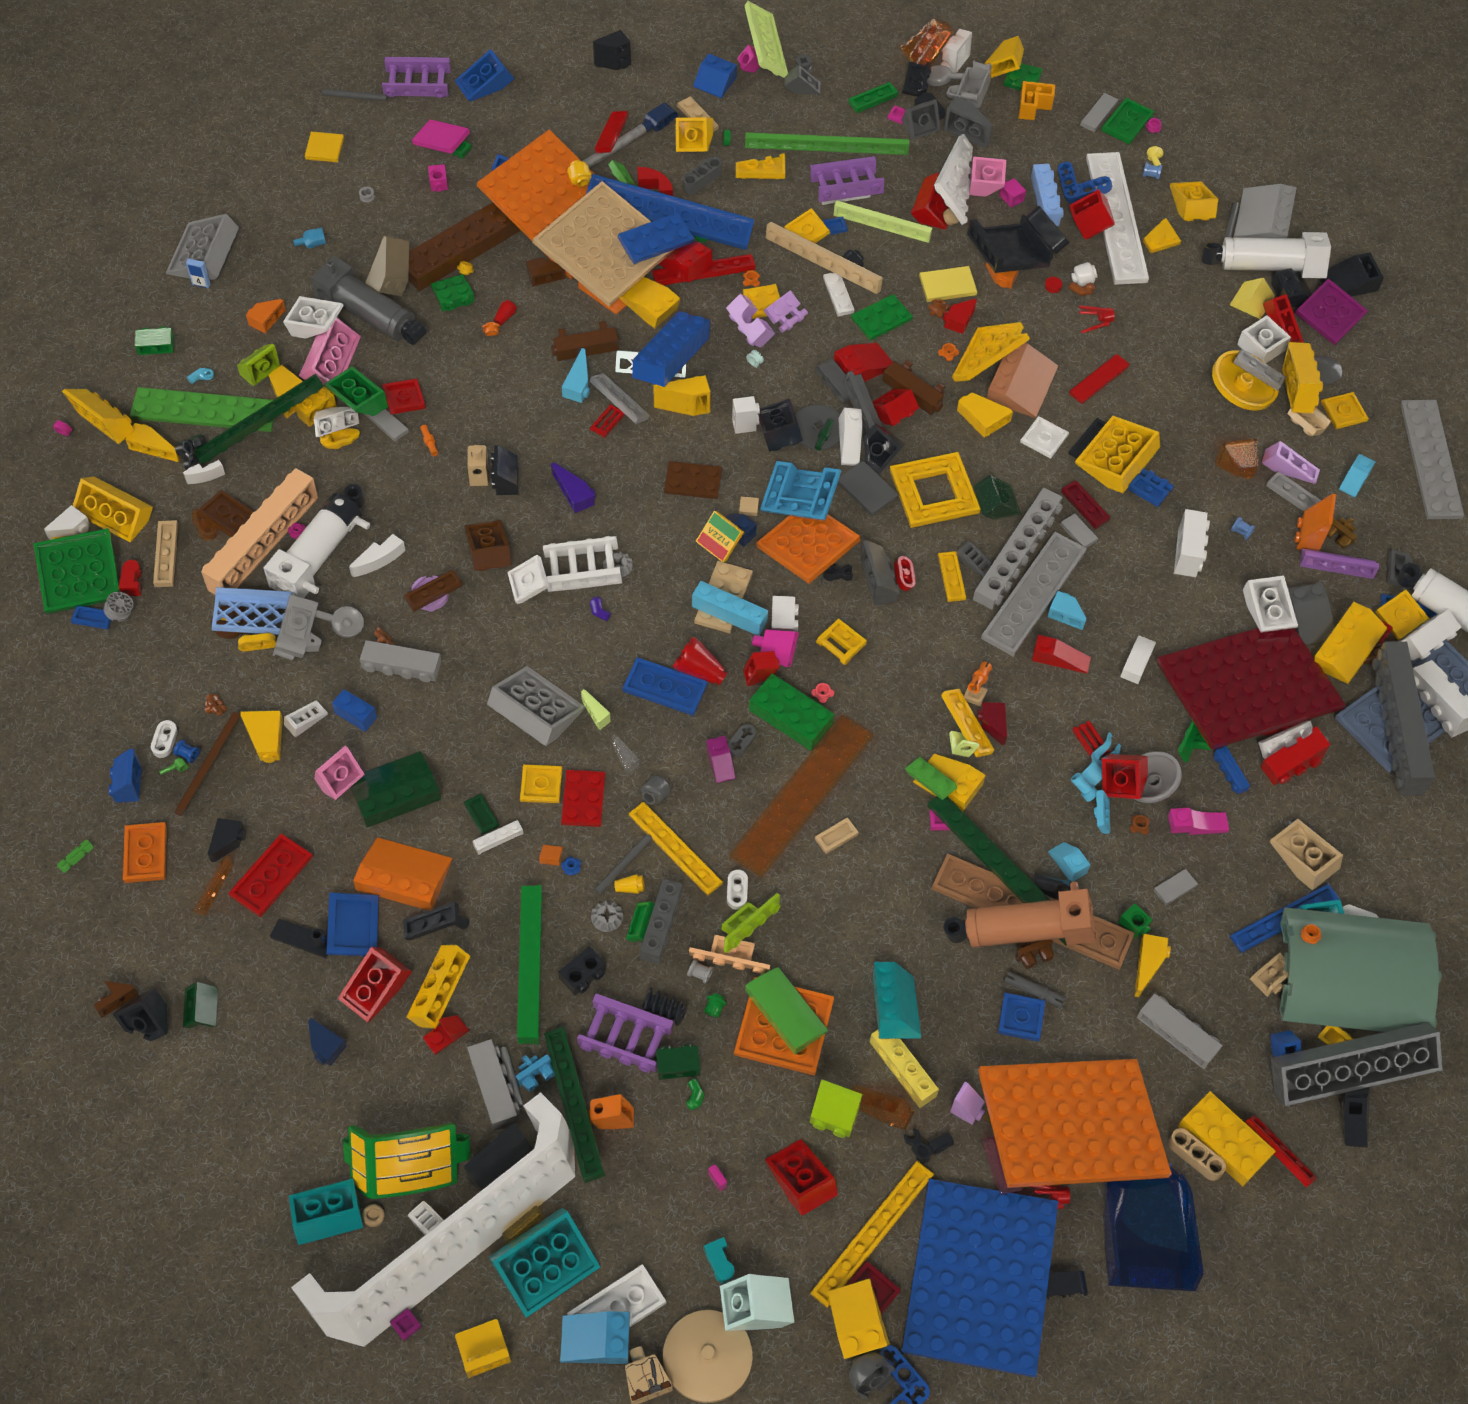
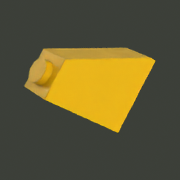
M1019 36L1004 40L984 63L987 65L991 63L992 65L991 78L1020 69L1024 47Z
M280 365L269 374L270 383L277 398L303 382L283 365ZM295 405L284 413L286 418L296 412Z
M973 392L961 397L958 401L957 411L984 438L1011 422L1013 415L1011 409Z
M241 712V718L260 761L272 763L275 760H280L283 724L281 712Z

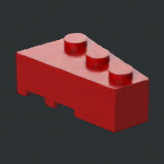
M1317 726L1311 729V734L1303 739L1301 736L1297 738L1296 741L1298 743L1288 748L1285 746L1264 759L1260 768L1273 785L1278 783L1283 785L1292 776H1301L1307 771V768L1312 767L1314 769L1322 763L1330 743Z

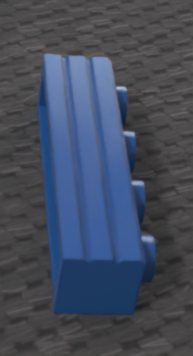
M1227 746L1217 749L1213 756L1214 760L1219 763L1220 770L1224 771L1225 778L1228 782L1230 781L1232 790L1237 794L1248 791L1250 784Z

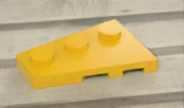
M785 153L779 154V157L776 158L767 156L765 160L760 161L751 159L736 162V178L785 179Z

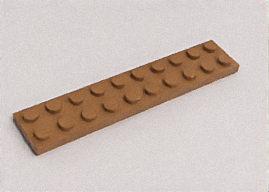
M948 853L931 889L976 909L1022 903L994 873ZM1094 916L1096 942L1065 946L1059 939H1052L1057 944L1120 970L1134 932Z

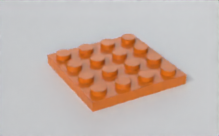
M828 514L825 521L789 515L757 541L756 545L761 551L810 584L860 542V536Z
M794 987L827 1028L834 996ZM749 997L734 1055L815 1076L825 1034L794 1055Z

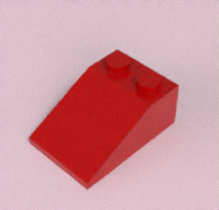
M693 242L672 251L659 265L690 283L713 266L712 250L699 242Z
M878 343L848 345L834 352V361L845 374L853 371L854 376L861 374L864 382L883 374L893 363Z
M371 947L338 999L366 1022H370L403 987L412 971L383 948Z
M802 1139L765 1159L766 1164L787 1198L801 1216L838 1196L834 1176Z

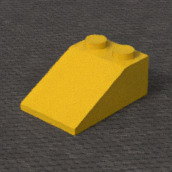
M1202 181L1170 183L1178 214L1185 221H1194V219L1207 221L1210 218H1216L1218 198Z
M646 277L640 279L619 298L654 329L678 309L680 298L668 287Z
M933 754L928 763L955 782L957 789L947 797L963 812L983 786L986 775L968 764ZM917 780L913 781V783L917 784L918 786L925 789L932 795L936 796L934 793H932L929 789H927Z
M870 1279L828 1291L836 1332L844 1359L890 1345Z

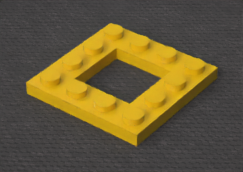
M959 452L890 466L889 471L911 528L980 513V506ZM946 474L955 499L923 506L914 480Z

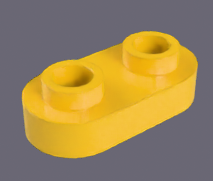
M271 633L243 635L238 639V649L245 652L274 648L277 641L276 636Z

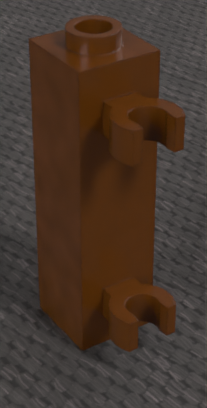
M606 321L599 322V330L566 335L565 328L558 329L559 335L553 338L554 345L551 346L552 355L557 357V361L577 358L582 348L585 349L586 356L619 350V340L615 327L607 328Z
M906 360L902 366L894 361L884 371L882 380L891 388L912 389L918 406L928 414L932 415L935 411L939 412L942 409L943 394L945 393L943 389L946 386L939 383L934 389L911 373L912 369L910 367L913 363L909 360Z

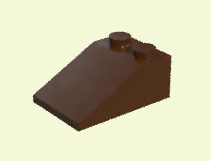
M501 520L464 525L474 571H486L491 568H504L511 565L509 544Z

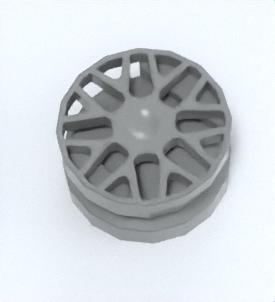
M113 592L107 598L104 605V613L112 621L113 619L118 620V622L125 621L133 609V600L126 593Z

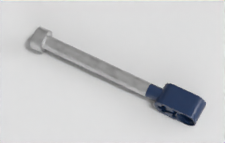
M662 103L646 114L644 123L618 138L612 152L594 153L583 161L587 163L590 169L651 129L655 132L660 131L669 125L671 121L676 120L678 113L667 103Z

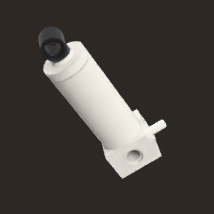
M1303 232L1302 239L1225 237L1222 246L1215 242L1204 244L1202 262L1207 265H1215L1221 261L1223 270L1279 271L1292 268L1295 271H1300L1302 278H1327L1331 244L1327 233Z
M1405 564L1397 576L1398 583L1403 587H1412L1415 590L1412 594L1414 600L1436 614L1449 609L1462 627L1461 629L1468 633V590L1439 572L1437 573L1432 568L1425 575L1420 573V569L1416 564Z

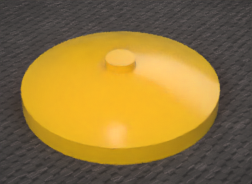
M1238 350L1223 353L1216 360L1212 368L1213 381L1219 392L1228 401L1243 409L1257 411L1269 407L1277 398L1279 390L1277 391L1233 363L1239 353Z

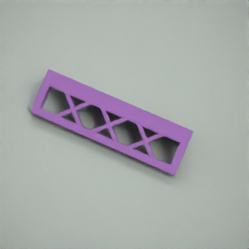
M1303 548L1301 550V567L1374 579L1379 569V563L1373 560Z

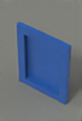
M329 893L327 955L366 956L371 947H377L379 895Z

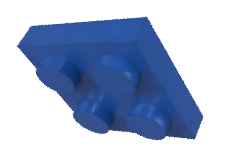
M1004 993L998 1034L1039 1042L1045 1000Z

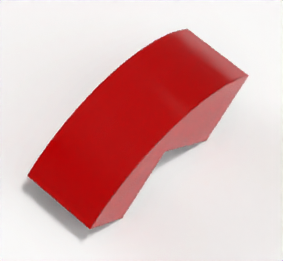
M637 167L638 187L658 189L659 193L673 196L672 185L664 174L655 169Z

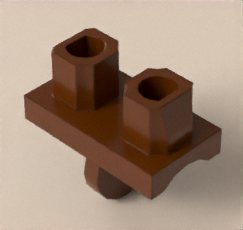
M1051 939L1019 943L1021 948L1017 950L1018 955L1015 956L1017 962L1021 961L1026 969L1032 968L1037 964L1034 957L1037 954L1040 955L1043 962L1050 961L1054 957L1051 948L1053 941Z

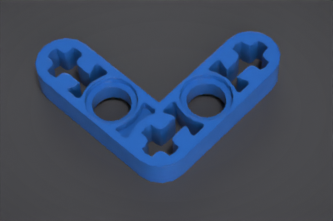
M1063 162L1058 166L1064 196L1069 203H1074L1098 189L1103 194L1112 190V181L1107 176L1077 184L1070 162ZM1068 180L1073 181L1070 185L1065 184ZM1086 188H1093L1090 192H1084ZM1073 190L1074 195L1071 196L1069 191Z
M891 1345L883 1347L880 1351L881 1355L885 1357L884 1352H893V1360L896 1363L899 1360L902 1362L895 1368V1372L891 1371V1375L904 1391L890 1404H897L899 1401L913 1404L911 1399L905 1395L908 1393L910 1397L913 1396L916 1391L915 1387L918 1389L924 1388V1397L922 1398L919 1395L913 1401L917 1404H923L930 1394L926 1382L898 1349ZM905 1368L910 1372L908 1380L904 1381L898 1377L900 1369Z

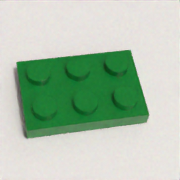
M1126 97L1103 125L1102 132L1130 145L1145 127L1146 123L1153 117L1154 111Z
M892 294L851 314V319L871 341L913 320V316L898 298Z

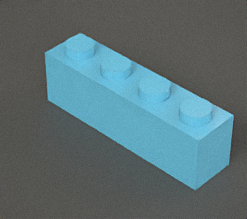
M700 581L692 594L693 608L754 635L760 636L767 624L768 610L703 581Z

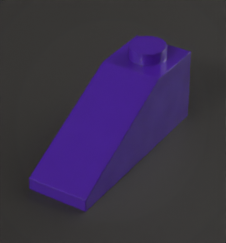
M551 463L552 475L574 513L594 506V499L596 498L594 490L589 488L585 481L556 463Z

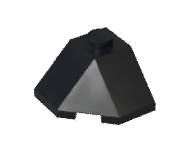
M874 424L863 437L865 463L878 474L885 469L904 447V444L877 424Z
M156 988L141 994L113 1014L125 1032L133 1034L134 1030L144 1033L143 1039L153 1041L168 1033L167 1004Z

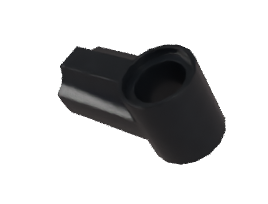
M1038 873L1034 884L1044 894L1059 899L1058 892H1061V886L1067 887L1070 891V883L1072 881L1060 880Z

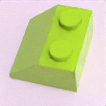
M274 344L262 346L237 364L239 374L253 387L280 366Z

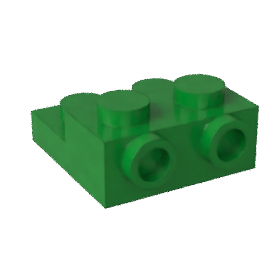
M463 274L431 283V288L442 312L446 310L452 311L456 307L468 306L475 302L474 294Z

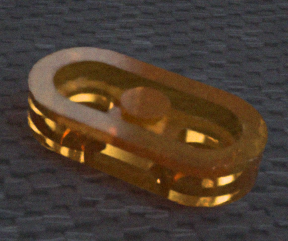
M199 508L195 509L192 512V522L200 538L203 540H213L218 534L217 528L204 519L199 520L201 518L197 515Z

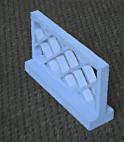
M216 587L212 631L279 634L280 628H277L275 625L283 620L284 614L281 615L276 610L286 609L290 593L293 595V592ZM219 605H228L230 608L222 611ZM245 606L249 607V609L241 612L238 607ZM261 607L268 608L269 610L262 614L257 609ZM235 611L239 616L231 619L228 614ZM254 612L258 617L251 621L247 615ZM271 613L278 617L272 622L266 618ZM223 617L228 621L225 625L217 624V621ZM241 619L247 622L244 626H239L236 623ZM263 620L267 625L258 627L256 623Z

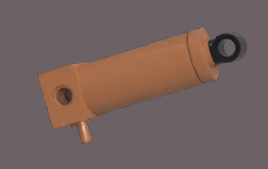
M1077 882L1070 883V891L1058 892L1059 899L968 909L966 920L951 917L945 921L943 926L944 932L951 942L960 943L965 938H968L972 948L1065 938L1067 945L1096 942L1092 901L1088 889H1079ZM953 928H959L957 932L951 933Z

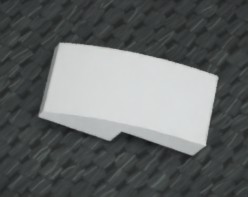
M217 460L204 468L197 464L194 467L188 468L183 474L188 484H197L225 475L223 465Z

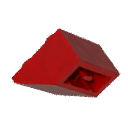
M1099 189L1069 205L1073 219L1084 239H1089L1115 225L1108 199Z

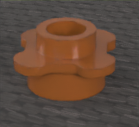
M1133 815L1130 818L1132 825L1129 829L1132 833L1139 832L1143 835L1149 833L1148 825L1150 819L1148 817Z

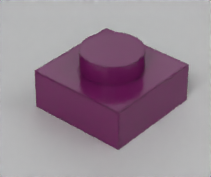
M408 1308L390 1322L403 1342L422 1328Z

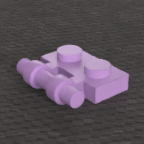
M791 290L764 310L773 324L778 321L782 324L779 327L781 333L792 329L795 323L801 322L804 316L808 314L806 309L797 310L796 307L800 305V302ZM790 313L793 317L787 319L785 316Z

